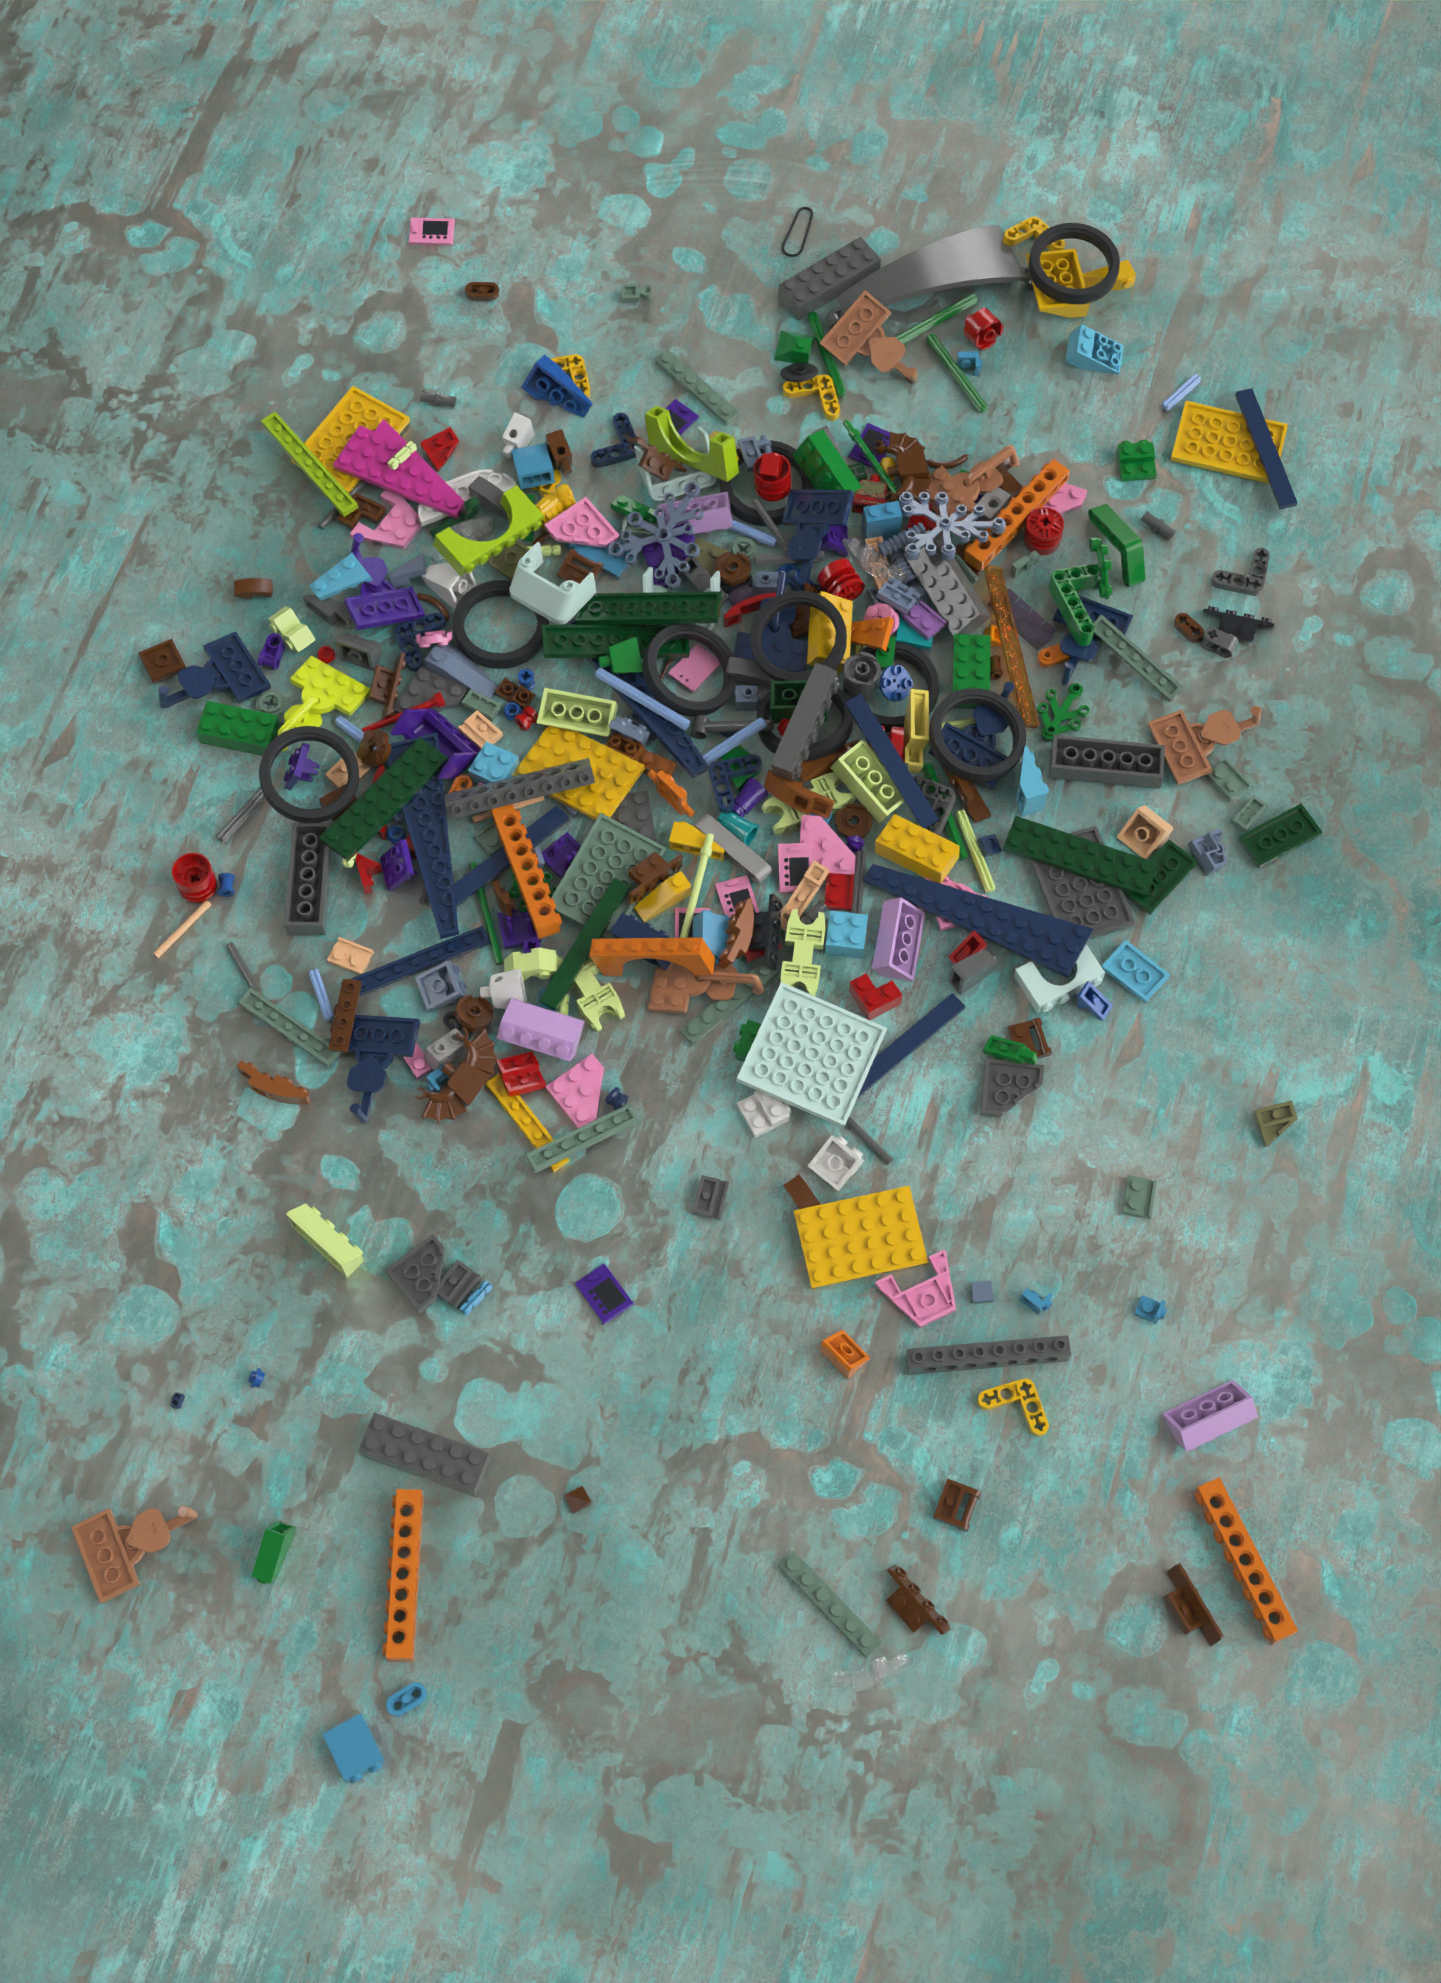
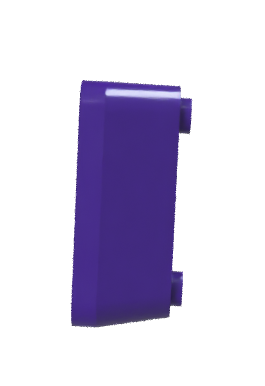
M430 708L404 710L390 734L403 735L404 739L407 740L437 732L439 751L448 757V762L441 768L442 772L438 776L440 779L456 778L472 765L480 749L438 711Z

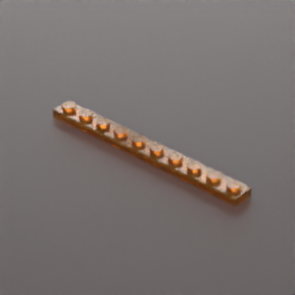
M987 565L983 570L1010 682L1015 686L1013 695L1016 708L1023 719L1025 727L1036 729L1040 724L1002 567Z

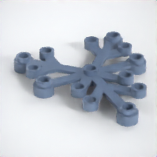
M688 482L685 485L684 491L686 495L676 511L674 506L675 496L670 492L664 495L670 519L667 525L664 519L666 512L663 508L659 507L654 511L659 528L644 521L638 512H631L627 517L628 523L634 528L641 527L654 535L640 539L632 535L629 530H624L621 533V538L624 542L630 543L621 545L619 542H612L608 547L609 553L613 557L618 558L624 552L631 550L625 559L628 564L634 565L637 563V555L643 546L655 542L662 544L665 558L659 568L654 571V576L659 581L665 579V583L669 588H678L681 584V579L676 574L675 567L681 573H687L690 566L686 561H680L672 556L670 544L682 549L689 558H696L700 554V548L696 543L690 542L687 544L675 538V536L684 533L692 535L695 529L691 523H686L681 527L673 529L678 523L694 518L701 520L704 517V512L701 508H695L693 511L683 514L692 498L697 497L700 493V488L695 482Z
M903 492L899 497V506L903 508L902 514L904 516H926L936 523V528L928 534H917L913 530L906 532L905 539L910 544L905 548V557L909 560H916L919 557L920 549L925 545V553L930 556L936 553V545L933 544V539L940 533L943 535L944 546L941 548V557L945 560H952L955 557L956 549L951 544L950 533L958 537L961 542H968L970 535L976 537L979 542H986L988 540V532L985 530L978 531L975 528H991V531L995 534H1002L1005 531L1006 523L1000 517L995 518L993 521H974L984 515L985 507L983 505H976L974 511L962 521L956 520L966 515L967 507L965 505H958L956 512L948 517L947 506L949 497L945 492H939L934 499V505L939 508L940 517L929 510L928 502L930 495L927 492L919 494V502L921 504L913 500V496L909 492Z

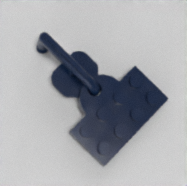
M790 489L782 523L784 525H797L798 534L790 540L787 555L792 560H803L799 576L796 570H791L787 573V577L800 589H804V583L809 582L814 559L820 552L821 539L828 533L831 526L847 525L854 497L852 490Z
M784 570L779 572L775 597L784 594L785 586L788 584L787 573ZM767 597L763 599L760 605V610L766 603L772 600L773 597ZM796 606L781 610L768 622L762 636V648L767 659L776 667L789 672H803L807 662L808 641L791 639V631L788 626L795 621ZM737 631L734 657L755 661L751 650L750 633Z
M1078 595L1093 623L1102 614L1124 635L1126 634L1133 615ZM1057 608L1053 621L1067 626L1059 608ZM1070 629L1069 634L1064 635L1060 644V650L1062 653L1071 656L1069 662L1064 663V671L1061 678L1063 686L1069 683L1079 660L1088 662L1094 659L1098 651L1097 645L1102 642L1096 635L1093 634L1091 644L1088 646L1077 644Z
M235 631L203 645V649L210 659L204 667L192 665L178 673V681L183 690L167 696L169 689L166 686H160L158 691L160 706L165 709L188 698L199 699L210 694L211 690L221 692L230 690L237 702L240 703L271 689V684Z
M1006 682L1000 695L1008 699L1010 693L1015 688L1014 684ZM977 705L973 712L975 724L966 726L963 731L947 722L943 726L942 737L947 748L956 758L964 763L978 767H989L1004 761L1008 757L995 750V734L1003 733L1008 724L999 713L987 706ZM930 748L928 754L934 756V754H933V752H932V750H931V748ZM998 779L980 783L993 790Z
M355 1015L347 1053H356L358 1064L350 1069L347 1086L351 1091L364 1092L361 1106L358 1103H354L349 1108L350 1112L361 1123L365 1124L368 1121L374 1093L379 1092L383 1088L386 1079L384 1069L392 1063L394 1056L413 1057L420 1027L419 1019Z

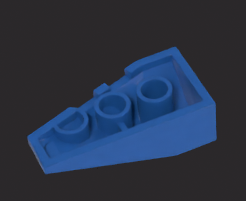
M543 355L534 364L521 386L523 390L535 399H543L550 402V405H558L566 411L583 418L593 405L562 368L546 355Z

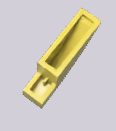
M910 689L904 722L902 760L904 763H908L909 772L919 773L923 768V749L929 741V691Z

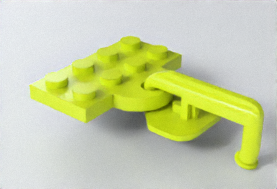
M311 656L290 677V683L302 689L303 704L293 705L284 714L285 723L278 730V735L289 729L301 726L320 727L322 725L321 714L330 712L334 708L351 716L368 698L370 688ZM289 746L284 748L281 752L287 751Z

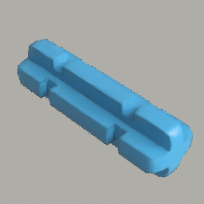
M484 1280L479 1285L480 1288H476L466 1299L467 1302H463L460 1305L459 1309L463 1314L468 1315L472 1311V1307L475 1308L485 1297V1293L488 1294L492 1290V1285L488 1281Z

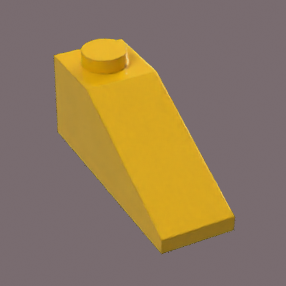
M1128 259L1120 262L1119 274L1111 290L1128 289L1134 286L1136 273ZM1108 266L1083 273L1086 288L1101 282L1108 273Z
M674 821L669 838V849L700 856L701 847H704L706 835L687 822ZM713 841L710 858L724 861V849Z
M680 871L661 883L634 907V910L645 923L691 895V884Z

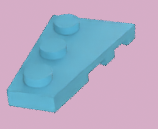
M351 553L310 584L309 587L319 600L322 601L340 594L344 589L349 587L355 588L359 583L364 581L370 582L373 579L353 553Z

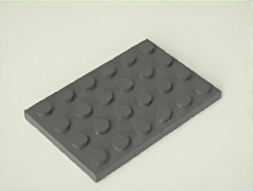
M1097 826L1070 833L1104 845ZM1029 859L1051 916L1093 928L1090 939L1135 926L1136 923L1123 890Z

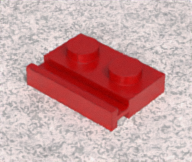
M828 873L825 888V905L828 908L827 910H852L854 874Z

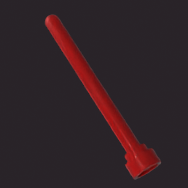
M441 692L433 694L434 696L431 697V700L409 709H428L433 706L441 708L446 703ZM402 712L362 728L361 731L365 733L367 730H378L395 723Z

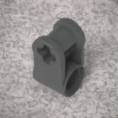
M1214 627L1206 629L1201 640L1203 649L1224 658H1231L1238 644L1236 636Z

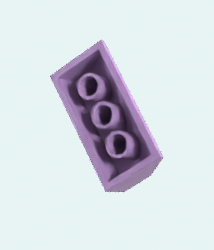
M728 492L692 498L683 512L684 514L693 511L695 508H701L704 512V517L701 520H696L695 518L687 520L693 525L695 529L694 534L709 533L712 530L718 529L726 530L729 527H733ZM680 500V501H675V503H674L675 511H676V509L678 508V506H679V504L681 503L682 500ZM659 504L658 508H663L666 512L664 519L667 525L670 520L667 504Z
M901 897L884 901L872 970L883 977L914 981L925 912Z
M511 998L501 1020L497 1039L571 1061L576 1055L585 1021Z
M1234 1380L1226 1382L1162 1413L1176 1442L1186 1452L1258 1417L1253 1397Z

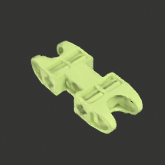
M835 772L810 780L811 791L835 800L832 815L836 814L840 808L842 809L847 804L854 803L856 800L853 793H841L835 789L842 782ZM775 796L765 801L761 806L765 814L771 812V814L781 815L782 818L772 827L776 835L791 833L801 829V815H807L790 807Z
M792 909L787 923L785 945L794 946L792 962L783 961L780 984L782 982L792 987L801 986L812 996H816L821 965L812 964L813 949L823 950L825 937L824 912H819L818 918L812 924L806 925L800 921L798 909Z
M556 954V964L558 970L559 966L561 965L564 959L562 957L559 958ZM589 956L570 989L574 986L582 997L576 1000L578 1010L591 1028L599 1032L602 1030L599 1018L603 1013H612L614 1016L617 1015L619 1019L624 1018L625 1013L620 999L610 982L602 987L598 983L595 975L600 973V971Z

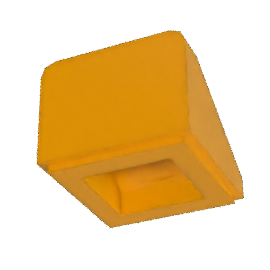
M992 624L984 629L983 635H991L990 646H1005L1006 630Z

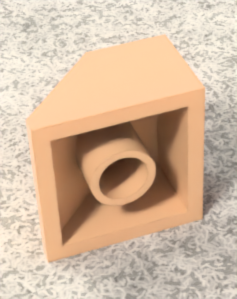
M1144 805L1136 809L1117 838L1139 856L1148 859L1164 843L1174 828Z

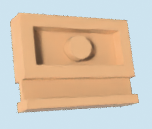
M478 710L467 718L464 724L458 726V730L480 750L485 742L494 745L503 737V732Z
M355 754L360 780L370 770V767L363 764L361 759ZM342 758L325 774V777L337 789L347 784L348 781L347 768Z
M338 937V941L334 945L327 962L361 975L365 972L374 951Z

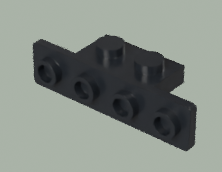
M1213 606L1203 609L1204 613L1221 616L1218 630L1249 641L1254 639L1257 624L1275 627L1276 623H1272L1273 619L1262 617L1261 620L1254 619L1255 615L1244 613V616H1238L1236 611L1227 609L1226 613L1219 612V608Z
M774 894L769 895L768 911L754 913L753 932L749 945L751 951L765 950L764 965L771 970H776L779 960L781 910L783 909L781 899Z

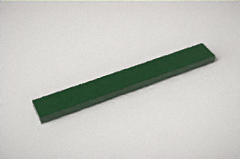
M613 878L540 997L539 1003L555 1011L558 1009L589 958L592 939H600L630 891L631 885Z

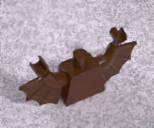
M890 432V445L885 446L881 440L876 441L878 447H874L879 455L887 451V453L896 456L897 466L887 467L889 478L900 476L902 486L895 494L887 492L884 497L886 500H889L888 502H895L903 492H909L912 494L913 500L920 503L919 494L921 492L930 493L929 486L933 482L929 478L924 454L925 446L918 442V438L909 437L905 432L901 434Z
M463 1028L466 1034L465 1037L459 1036L457 1032V1039L465 1044L463 1046L467 1054L464 1062H460L457 1067H454L449 1062H446L440 1071L449 1077L444 1084L446 1087L440 1092L430 1091L429 1093L421 1087L416 1088V1090L423 1091V1096H415L417 1099L429 1098L421 1116L422 1119L432 1118L439 1123L443 1119L455 1120L459 1114L468 1112L466 1107L470 1106L490 1076L495 1074L494 1064L498 1060L494 1053L495 1042L489 1039L486 1029H483L472 1041L468 1040L467 1029Z

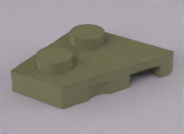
M697 537L694 543L700 548V554L696 559L712 577L715 573L717 559L729 551Z
M1292 1100L1253 1111L1264 1147L1269 1146L1298 1119Z

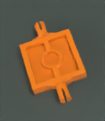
M653 770L647 773V776L654 781L657 792L681 816L686 813L690 818L695 814V811L688 806L686 790L682 786H678L670 774H666L663 770L657 774Z

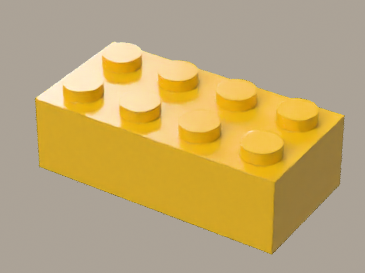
M821 591L819 595L828 599L838 609L846 625L847 646L842 661L835 669L837 674L844 670L845 661L850 657L853 601ZM810 607L807 665L814 666L815 663L821 664L831 653L835 643V628L826 614L814 607Z
M896 814L892 816L875 841L876 854L942 884L959 859V845Z

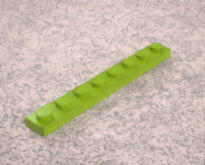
M276 412L261 420L264 428L343 517L358 508L356 501Z

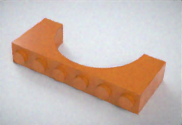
M702 937L592 939L589 955L604 976H622L624 963L644 958L666 960L679 964L690 970L694 975H713L715 957Z

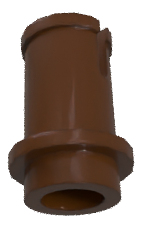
M992 655L990 656V676L994 680L1000 679L1003 675L1001 657Z

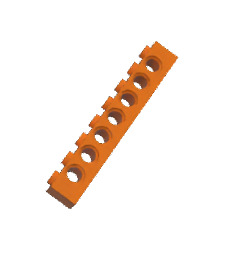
M1055 459L1049 464L1046 463L1042 467L1041 472L1032 477L1030 484L1024 486L1020 490L1019 495L1010 500L1006 509L1003 508L998 513L997 517L1003 518L1006 523L1005 531L1002 534H995L991 531V528H986L985 531L989 534L988 540L986 542H979L975 538L972 544L969 543L964 550V561L981 572L1026 525L1029 514L1033 510L1043 507L1068 481L1070 470Z
M513 804L492 809L495 827L538 939L559 933V925L562 924L560 914L554 911L556 905L554 899L549 898L550 889L548 884L543 883L542 879L545 878L542 868L538 869L536 865L539 864L536 853L532 854L531 852L533 846L530 838L526 839L527 830L525 825L519 821L522 820L519 809L515 810Z
M1218 1477L1198 1486L1194 1491L1195 1501L1199 1506H1202L1205 1512L1204 1518L1208 1525L1211 1524L1216 1542L1218 1544L1221 1543L1224 1549L1223 1556L1227 1563H1231L1234 1569L1232 1571L1233 1576L1237 1582L1241 1583L1244 1589L1242 1593L1246 1601H1250L1255 1619L1261 1622L1263 1626L1262 1633L1267 1641L1270 1640L1273 1645L1298 1632V1629L1221 1478ZM1210 1500H1216L1219 1503V1508L1212 1507ZM1221 1518L1226 1519L1229 1522V1527H1223L1219 1520ZM1229 1538H1236L1239 1546L1231 1545ZM1239 1557H1245L1248 1560V1565H1242ZM1249 1576H1255L1258 1579V1585L1251 1584ZM1259 1595L1266 1596L1268 1604H1262L1259 1601ZM1270 1614H1273L1277 1617V1624H1273L1269 1621Z
M397 1489L396 1495H393L392 1508H395V1516L391 1517V1529H394V1537H390L389 1546L390 1550H393L392 1558L388 1560V1570L391 1571V1579H387V1592H390V1600H386L385 1611L389 1613L388 1621L384 1623V1634H387V1643H383V1656H386L388 1662H414L424 1495L422 1490ZM405 1508L412 1509L411 1515L407 1517L402 1516L401 1513ZM403 1529L411 1530L408 1537L400 1536ZM407 1549L410 1551L408 1557H399V1553L402 1550ZM400 1571H408V1576L405 1579H398ZM399 1592H407V1597L404 1600L399 1601L396 1599ZM398 1613H405L406 1617L402 1622L395 1621V1616ZM397 1634H403V1642L394 1643V1637Z

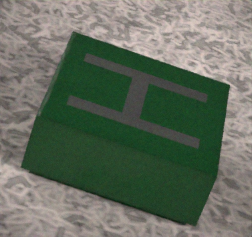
M863 462L848 465L858 482L867 480Z

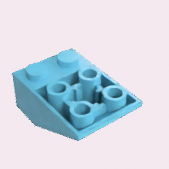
M1081 324L1069 334L1065 362L1079 369L1119 374L1124 345Z
M1028 746L1024 747L1016 802L1022 816L1042 811L1045 802H1047V794L1049 793L1047 784L1043 783L1041 779V770L1035 765V756L1033 752L1029 751Z

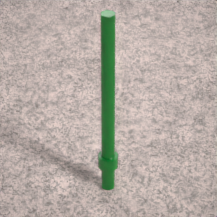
M845 420L843 425L849 432L848 435L851 440L856 442L887 488L895 494L898 489L861 439L859 431L854 429L849 420Z
M477 862L469 864L471 871L477 867ZM481 888L477 891L496 965L503 964L502 955L484 888Z

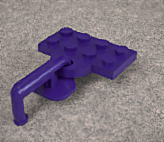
M355 533L350 552L353 553L373 579L370 582L364 581L359 596L347 597L344 600V604L356 629L361 630L406 622L425 616V612L412 586L395 589L391 583L384 580L388 569L381 558L362 557L359 548L364 537L361 533Z

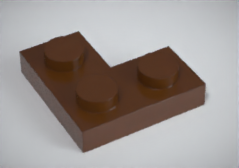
M355 492L352 498L358 504V508L345 517L340 513L337 522L353 530L362 517L378 524L387 510L385 506Z

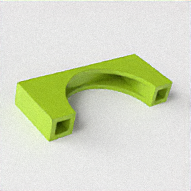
M656 405L644 413L649 444L657 447L658 452H664L670 455L671 459L727 482L739 474L735 438L724 432L718 433L709 440L708 454L700 453L691 448L678 434L672 423L669 410Z
M517 485L504 492L500 501L509 520V529L501 537L485 542L473 541L458 535L450 527L435 535L433 546L460 576L465 573H471L477 565L485 564L490 557L499 555L504 548H510L518 539H524L531 531H537L542 526L544 515Z

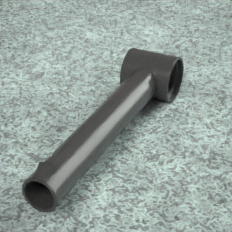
M697 715L694 717L690 734L694 738L705 739L708 732H739L755 720L710 721L704 715ZM765 720L767 726L760 731H773V720Z

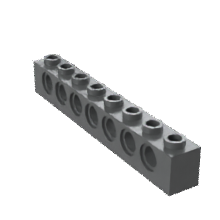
M586 758L444 794V800L449 819L451 820L593 784L595 780L590 760Z
M1069 1335L911 1348L907 1349L905 1357L907 1374L915 1375L1068 1362L1071 1357Z

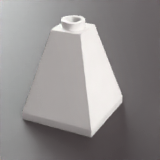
M449 563L429 565L425 569L426 574L422 575L425 584L454 609L463 595L477 585L472 572L460 576Z

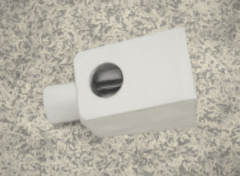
M516 412L513 414L502 436L505 445L502 451L504 456L511 458L512 449L527 447L534 437L535 433L529 418Z
M521 969L492 975L489 986L480 987L481 998H492L493 1006L499 1009H507L511 998L526 1002L527 995Z

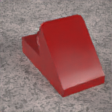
M357 853L355 860L365 895L373 893L371 886L374 885L372 875L382 873L381 865Z
M973 930L948 958L956 964L985 949L987 944Z

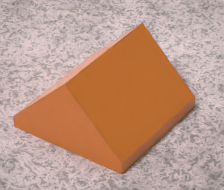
M843 1329L821 1342L820 1352L847 1379L870 1359Z

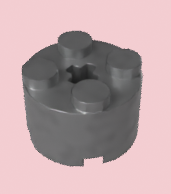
M860 652L847 658L843 671V683L846 690L853 694H862L864 696H869L876 690L879 685L881 667L875 656Z

